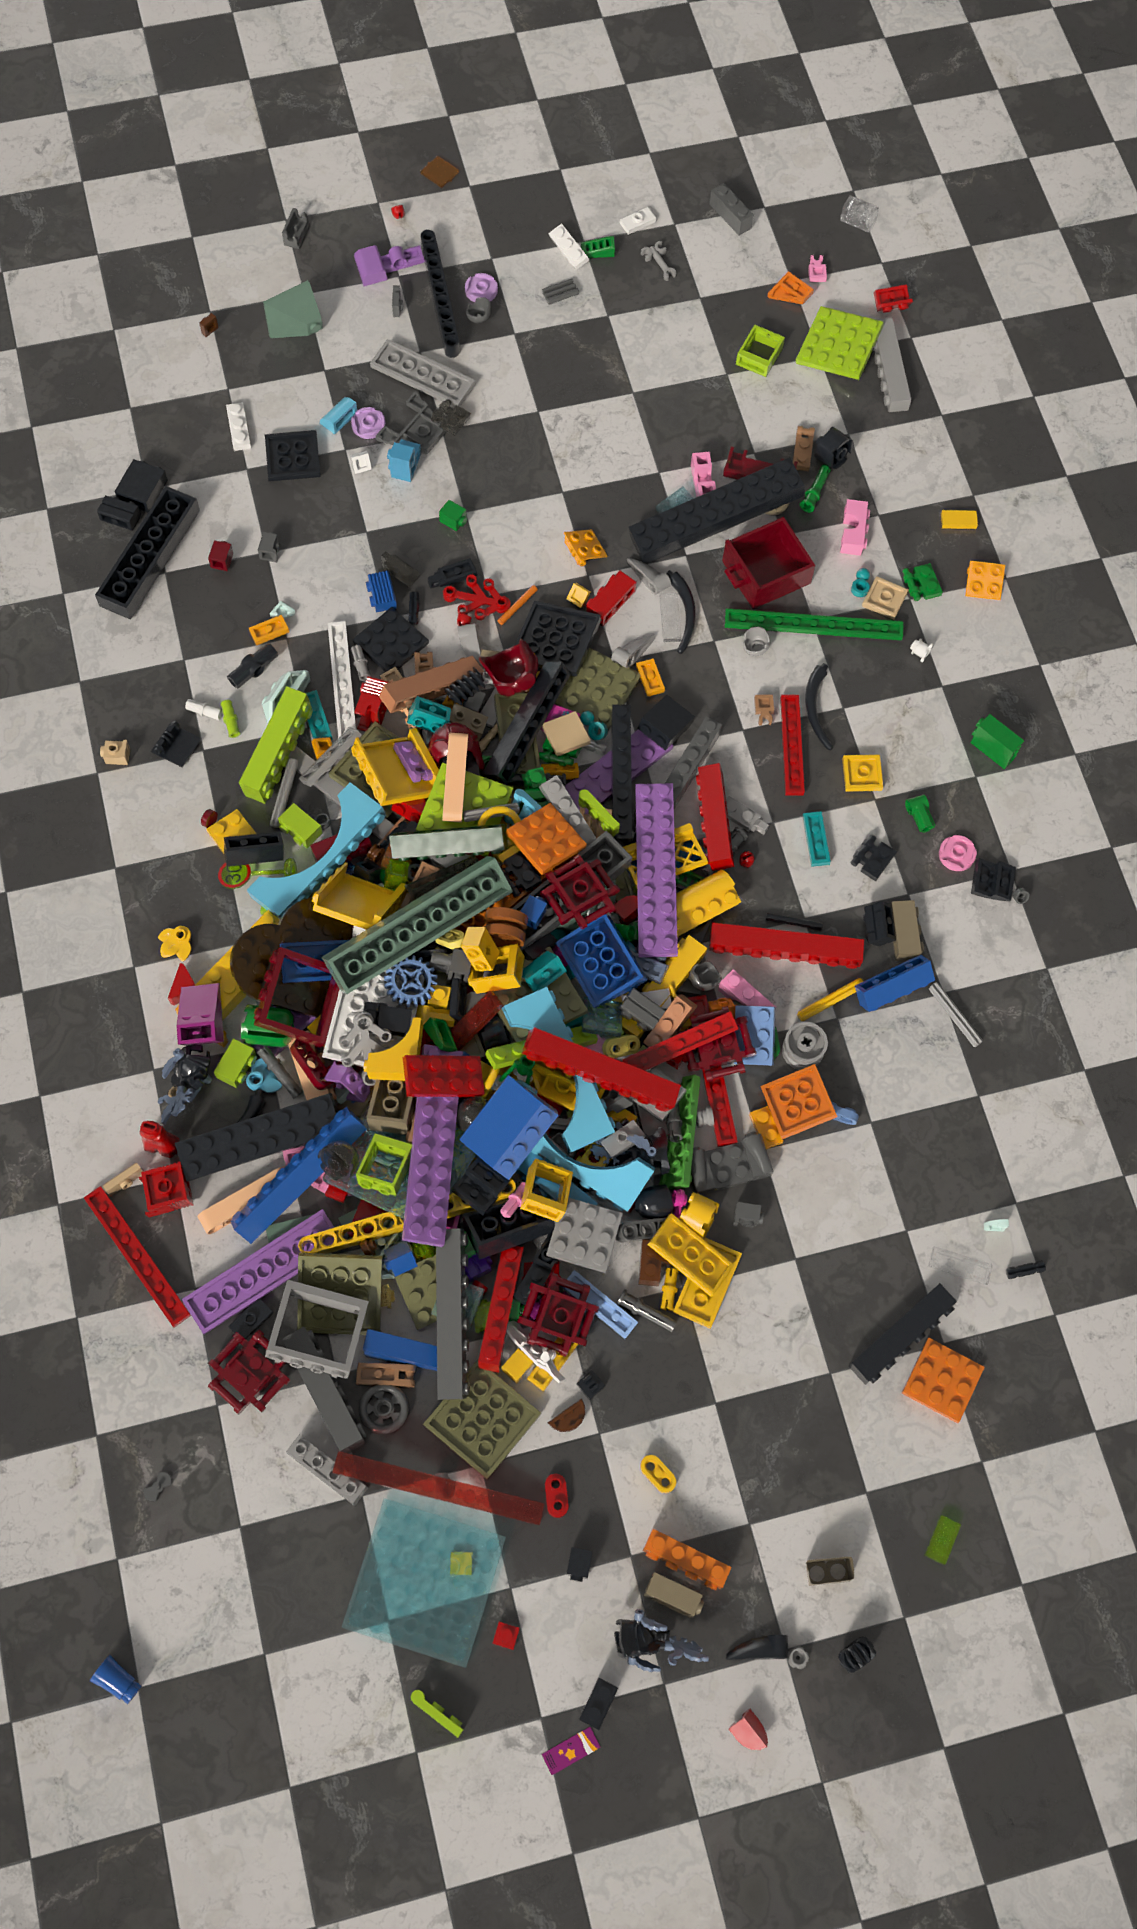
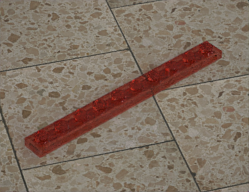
M340 1451L337 1453L332 1471L333 1474L538 1526L540 1525L544 1509V1503Z

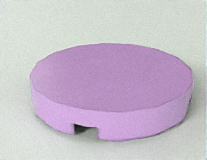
M478 273L472 278L469 277L467 279L465 293L473 302L478 297H485L492 301L498 293V284L491 275Z
M364 407L357 410L351 419L354 433L365 439L375 438L379 431L386 426L383 413L372 407Z

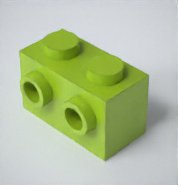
M294 803L278 818L281 831L285 834L289 833L300 846L303 845L308 848L323 834L321 825Z
M233 1039L214 1070L216 1078L237 1088L240 1083L242 1084L245 1081L248 1068L252 1067L256 1062L257 1056L254 1048Z

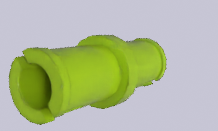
M222 701L220 704L224 714L223 722L227 726L228 736L236 738L240 735L237 725L238 717L234 713L232 701Z

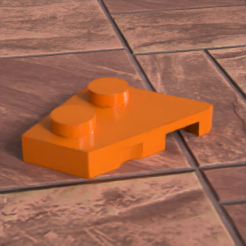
M788 271L768 292V298L804 304L814 293V289Z

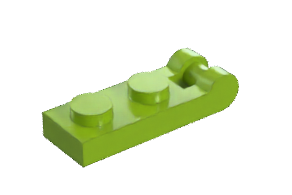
M581 790L579 792L578 805L582 808H587L590 816L601 823L604 831L609 832L613 837L618 834L620 824L588 790Z
M415 1690L411 1694V1700L415 1705L456 1737L461 1735L463 1729L460 1727L462 1725L461 1721L453 1715L450 1718L444 1715L443 1711L445 1709L435 1701L431 1705L425 1700V1695L422 1691Z

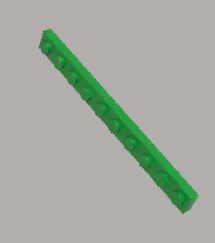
M739 609L725 610L724 628L750 629L752 627H761L766 631L900 641L903 638V621Z

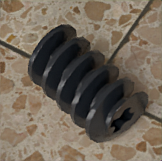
M473 667V672L467 671V676H461L462 681L457 679L455 681L456 685L450 684V689L445 688V692L452 702L462 706V698L468 701L467 694L472 697L474 696L472 690L479 693V685L485 688L484 679L475 667Z

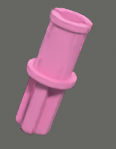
M521 1182L516 1191L508 1196L509 1200L500 1210L503 1217L510 1218L515 1210L521 1207L525 1182Z

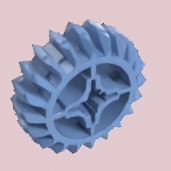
M412 955L411 960L407 957L392 966L391 969H387V976H384V981L387 982L384 988L390 989L387 991V995H394L392 998L393 1002L397 999L400 1000L398 1005H402L405 1002L407 1008L410 1007L411 1003H413L414 1008L418 1007V1002L421 1005H425V999L430 1000L432 998L429 993H434L435 991L431 985H438L434 981L437 979V975L432 974L435 969H428L429 961L423 964V958L420 957L416 961L415 955ZM411 968L415 969V971L408 972L406 969ZM396 974L403 983L400 989H398L395 983ZM422 974L426 980L425 989L422 987V984L419 981V978ZM415 978L414 983L411 982L406 986L407 981H411ZM408 991H413L414 993H416V995H408L405 993Z

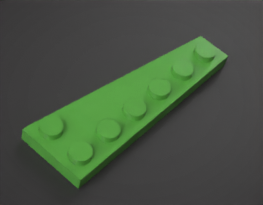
M695 1074L682 1077L681 1086L686 1089V1093L679 1101L680 1119H682L683 1123L681 1127L682 1140L672 1142L669 1137L667 1158L670 1173L661 1175L659 1185H667L669 1190L687 1188L692 1180L691 1165L701 1078Z

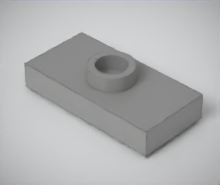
M632 1120L601 1141V1145L610 1157L614 1159L635 1145L626 1140L628 1136L636 1134L645 1138V1134L636 1122Z

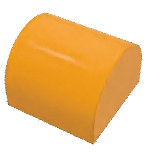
M330 737L314 738L311 742L317 760L333 745Z

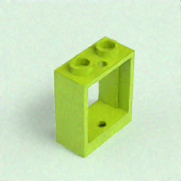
M754 325L737 354L736 365L767 377L783 349L785 337ZM754 341L775 349L769 360L748 352Z
M375 1133L356 1173L358 1184L364 1189L369 1190L372 1188L384 1195L391 1194L397 1196L410 1166L412 1144ZM379 1151L403 1158L393 1183L368 1176Z

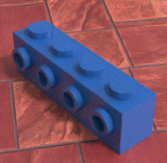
M919 955L855 985V990L860 1006L870 1012L877 1010L887 1003L894 1002L899 997L909 995L920 987L927 986L935 981L930 960Z

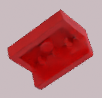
M907 284L874 291L877 312L883 311V313H888L895 308L904 310L909 308L908 306L913 302V299H909Z

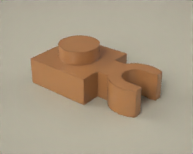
M755 695V714H761L758 720L759 726H762L763 719H767L768 724L771 725L773 721L771 714L774 713L773 695Z

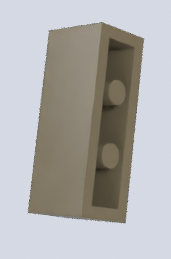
M914 900L892 901L896 941L893 942L895 960L908 961L924 952V944L920 942L921 925L917 922L919 909L915 907Z

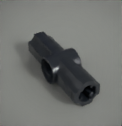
M265 644L253 655H246L242 659L241 665L227 675V679L234 688H240L252 677L260 676L265 666L278 656V652L271 644Z

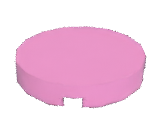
M954 835L953 837H948L940 845V861L950 870L964 871L970 868L976 860L977 851L974 844L965 836Z

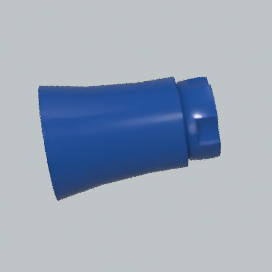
M111 1655L103 1661L90 1679V1682L102 1687L119 1700L122 1699L126 1704L130 1703L141 1688V1685L135 1681L136 1679L127 1673Z

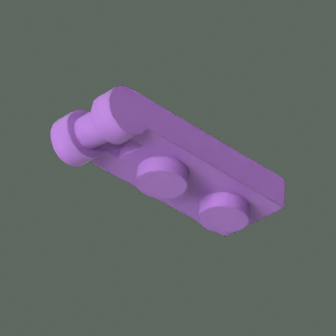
M412 741L394 744L393 749L413 782H420L422 779L425 781L432 780L433 774L431 769L427 768Z

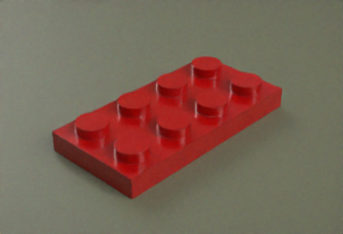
M405 1055L402 1057L407 1097H482L485 1095L480 1056Z

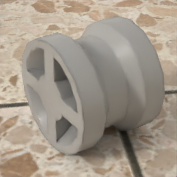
M707 1106L705 1109L697 1108L696 1125L698 1128L703 1127V1125L714 1126L711 1106Z

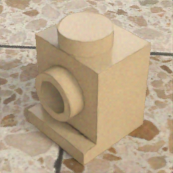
M127 740L105 741V746L100 748V755L104 758L105 763L128 765L130 747Z

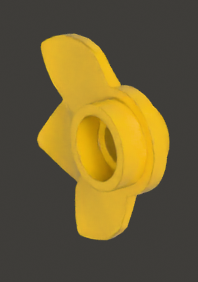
M178 926L175 929L167 928L159 934L158 938L163 942L161 946V956L163 958L176 954L184 962L189 957L192 949L189 942L191 939L189 928L185 926ZM180 932L184 933L182 938L178 936Z

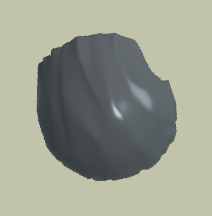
M709 961L701 964L697 963L689 972V980L692 986L699 991L711 990L722 981L719 971Z

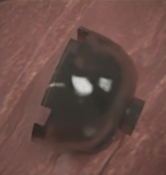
M481 1096L464 1098L457 1108V1127L466 1131L488 1101Z
M343 1140L330 1142L318 1153V1159L321 1157L322 1161L320 1164L322 1170L335 1181L341 1179L343 1180L342 1182H346L356 1173L359 1167L360 1160L355 1147Z

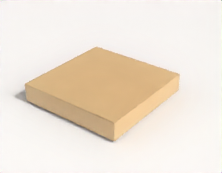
M876 576L863 601L862 607L894 620L908 593V589Z
M576 711L545 722L542 725L556 756L591 744V740Z

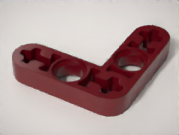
M296 1039L290 1047L291 1054L313 1086L318 1090H326L335 1086L337 1082L321 1081L326 1077L332 1065L325 1067L309 1043ZM307 1061H312L315 1064V1068L310 1067ZM351 1066L357 1073L361 1069L360 1066Z

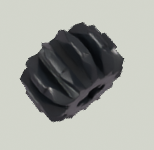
M859 1637L841 1650L838 1658L843 1668L850 1673H854L875 1657L876 1650L867 1637Z

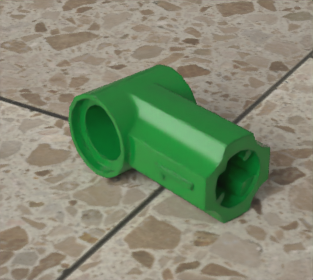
M924 794L905 800L906 810L909 815L913 816L920 832L925 833L935 828L934 820L929 811V802Z

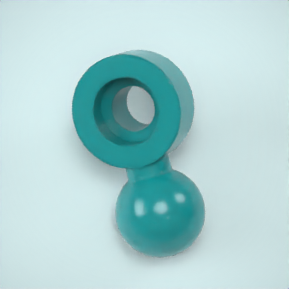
M861 568L857 571V579L851 586V592L856 597H865L870 588L867 582L870 578V572L866 568Z
M584 711L580 716L582 724L589 725V736L593 740H603L608 734L607 726L603 722H595L592 712Z

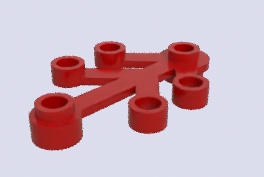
M468 575L466 578L467 586L471 587L475 594L457 591L453 586H447L443 590V598L447 602H453L457 598L472 601L468 605H459L457 612L458 614L468 615L469 612L475 610V618L479 621L484 620L486 616L496 611L498 613H505L511 606L510 600L505 596H500L494 587V581L490 578L484 580L483 587L490 592L493 598L486 597L477 584L475 575ZM483 605H490L486 609L479 608Z

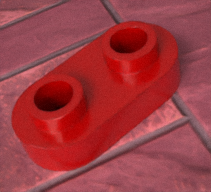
M551 1474L545 1481L547 1510L552 1517L561 1518L568 1511L566 1481L560 1474ZM553 1481H558L560 1486L558 1488H553L551 1483ZM556 1502L561 1503L562 1508L560 1510L554 1508Z

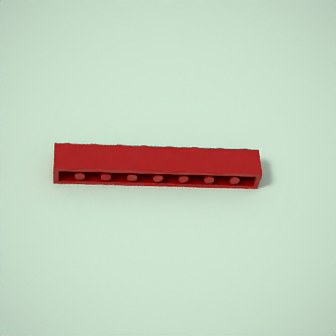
M712 923L709 951H713L716 954L732 953L735 956L751 955L753 958L770 957L772 960L788 959L791 962L806 961L809 964L824 963L832 967L842 965L855 969L860 967L863 962L864 939Z
M535 1027L528 1032L521 1053L526 1055L529 1060L542 1061L547 1067L553 1069L560 1068L567 1075L580 1076L585 1082L598 1083L603 1089L616 1090L621 1096L634 1097L639 1103L652 1104L656 1106L657 1110L664 1112L675 1107L681 1087L680 1084Z

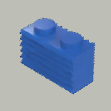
M389 571L368 574L366 588L367 592L372 594L369 597L371 607H375L376 613L387 611L391 607L397 609Z

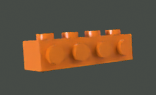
M655 1529L651 1530L643 1548V1551L646 1552L645 1556L654 1561L660 1559L666 1562L665 1566L675 1571L680 1569L686 1572L685 1576L695 1581H697V1578L705 1581L704 1585L713 1590L723 1588L731 1570L730 1566Z

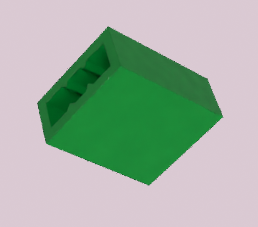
M989 714L985 719L982 717L976 724L977 728L972 733L971 744L1005 770L1018 755L1024 740Z

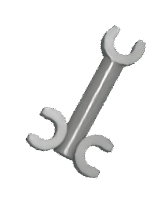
M661 241L656 242L655 247L642 248L641 255L648 254L645 256L646 262L650 261L653 256L664 272V280L668 281V274H671L674 278L676 277V270L668 267L661 257L666 253L665 247L660 249L662 247Z

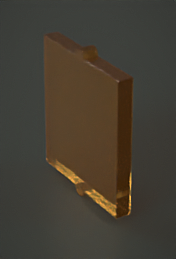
M439 156L428 162L427 166L420 171V174L441 188L449 181H452V178L459 173L457 168Z

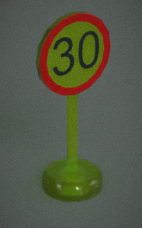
M288 858L284 862V869L251 871L249 864L227 867L226 863H224L219 870L218 879L222 886L228 889H236L245 885L251 876L284 874V877L297 874V865L294 858Z

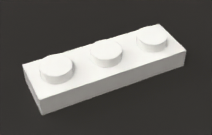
M562 224L548 233L575 270L589 261L587 255Z
M243 402L226 405L234 451L251 449Z

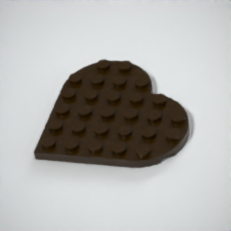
M312 898L301 900L284 912L278 925H257L244 932L237 939L230 955L232 977L235 978L239 989L244 994L260 1001L258 999L259 993L262 988L264 989L266 983L264 976L271 966L269 959L272 957L273 951L280 948L281 943L351 940L353 933L351 924L313 911L314 903ZM281 966L270 1005L287 1008L294 1012L318 1018L322 1013L331 980L283 983Z

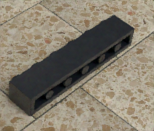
M939 1283L849 1365V1368L865 1385L869 1381L874 1384L882 1376L879 1373L884 1368L889 1370L897 1363L894 1359L899 1354L903 1357L911 1350L909 1345L913 1341L919 1343L926 1336L923 1333L928 1328L933 1330L941 1323L938 1319L943 1314L947 1317L955 1310L953 1305L957 1302L956 1299Z

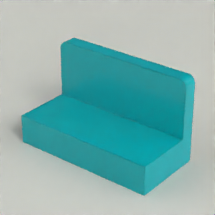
M546 951L523 969L522 979L526 980L534 993L547 987L564 974L566 969L557 955Z

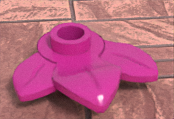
M675 1189L671 1194L674 1207L673 1215L679 1219L682 1207L687 1203V1195L684 1190Z

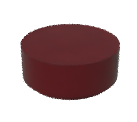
M211 809L206 810L201 817V825L208 828L216 823L217 812Z

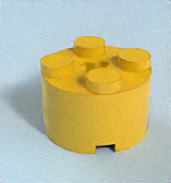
M693 1192L689 1198L687 1209H683L679 1219L701 1238H705L714 1221V1213L717 1214L720 1204Z

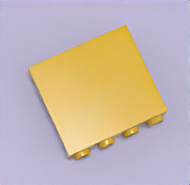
M417 728L409 729L407 737L361 744L359 738H355L354 745L351 748L352 755L356 757L360 770L366 776L367 784L371 786L374 797L381 806L429 797L439 769ZM412 741L427 768L431 769L433 774L432 780L425 781L422 779L420 782H413L393 749L394 744Z
M345 862L340 868L336 869L335 874L331 875L326 883L322 884L320 890L316 891L312 898L314 903L313 911L367 930L395 913L401 907L409 885L401 883L393 891L346 874L348 863Z

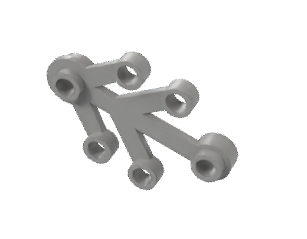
M362 1011L354 1016V1026L349 1033L339 1038L340 1047L348 1049L352 1045L351 1041L361 1033V1039L349 1053L341 1057L343 1066L351 1067L362 1050L365 1061L368 1060V1053H371V1049L381 1052L390 1048L383 1047L371 1039L369 1031L378 1035L382 1042H389L392 1035L388 1029H382L374 1024L370 1013ZM361 1019H366L364 1023H360ZM384 1033L388 1034L386 1038L382 1037ZM344 1040L349 1041L347 1044H342ZM350 1058V1062H344L345 1059ZM363 1071V1082L368 1086L375 1085L376 1079H369L366 1076L367 1072Z

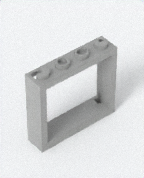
M287 1280L265 1357L273 1359L277 1363L281 1361L290 1363L295 1368L306 1367L314 1373L321 1374L325 1372L331 1374L334 1378H337V1376L348 1378L369 1301ZM289 1296L358 1315L345 1364L275 1346Z

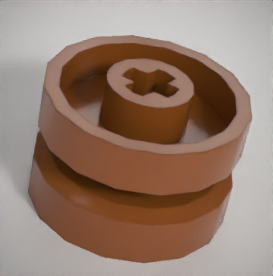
M494 907L486 910L484 919L486 926L484 927H486L497 947L518 944L520 948L524 946L525 933L523 931L527 929L528 916L526 914L505 907Z

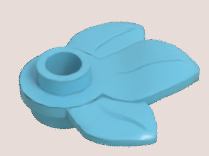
M262 1058L256 1060L252 1066L251 1073L246 1079L247 1086L254 1091L261 1089L267 1093L276 1092L282 1088V1084L278 1081L275 1074L267 1069L268 1066ZM256 1079L260 1080L257 1084L253 1083Z

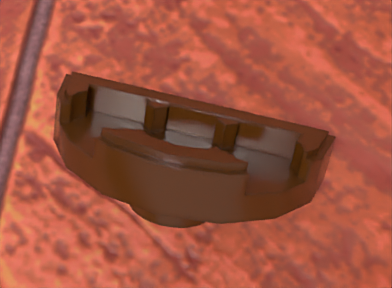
M582 1398L547 1424L559 1432H571L577 1429L585 1417V1404Z

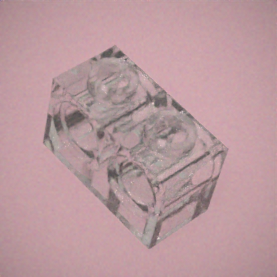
M850 195L843 205L840 220L870 232L876 223L879 207Z

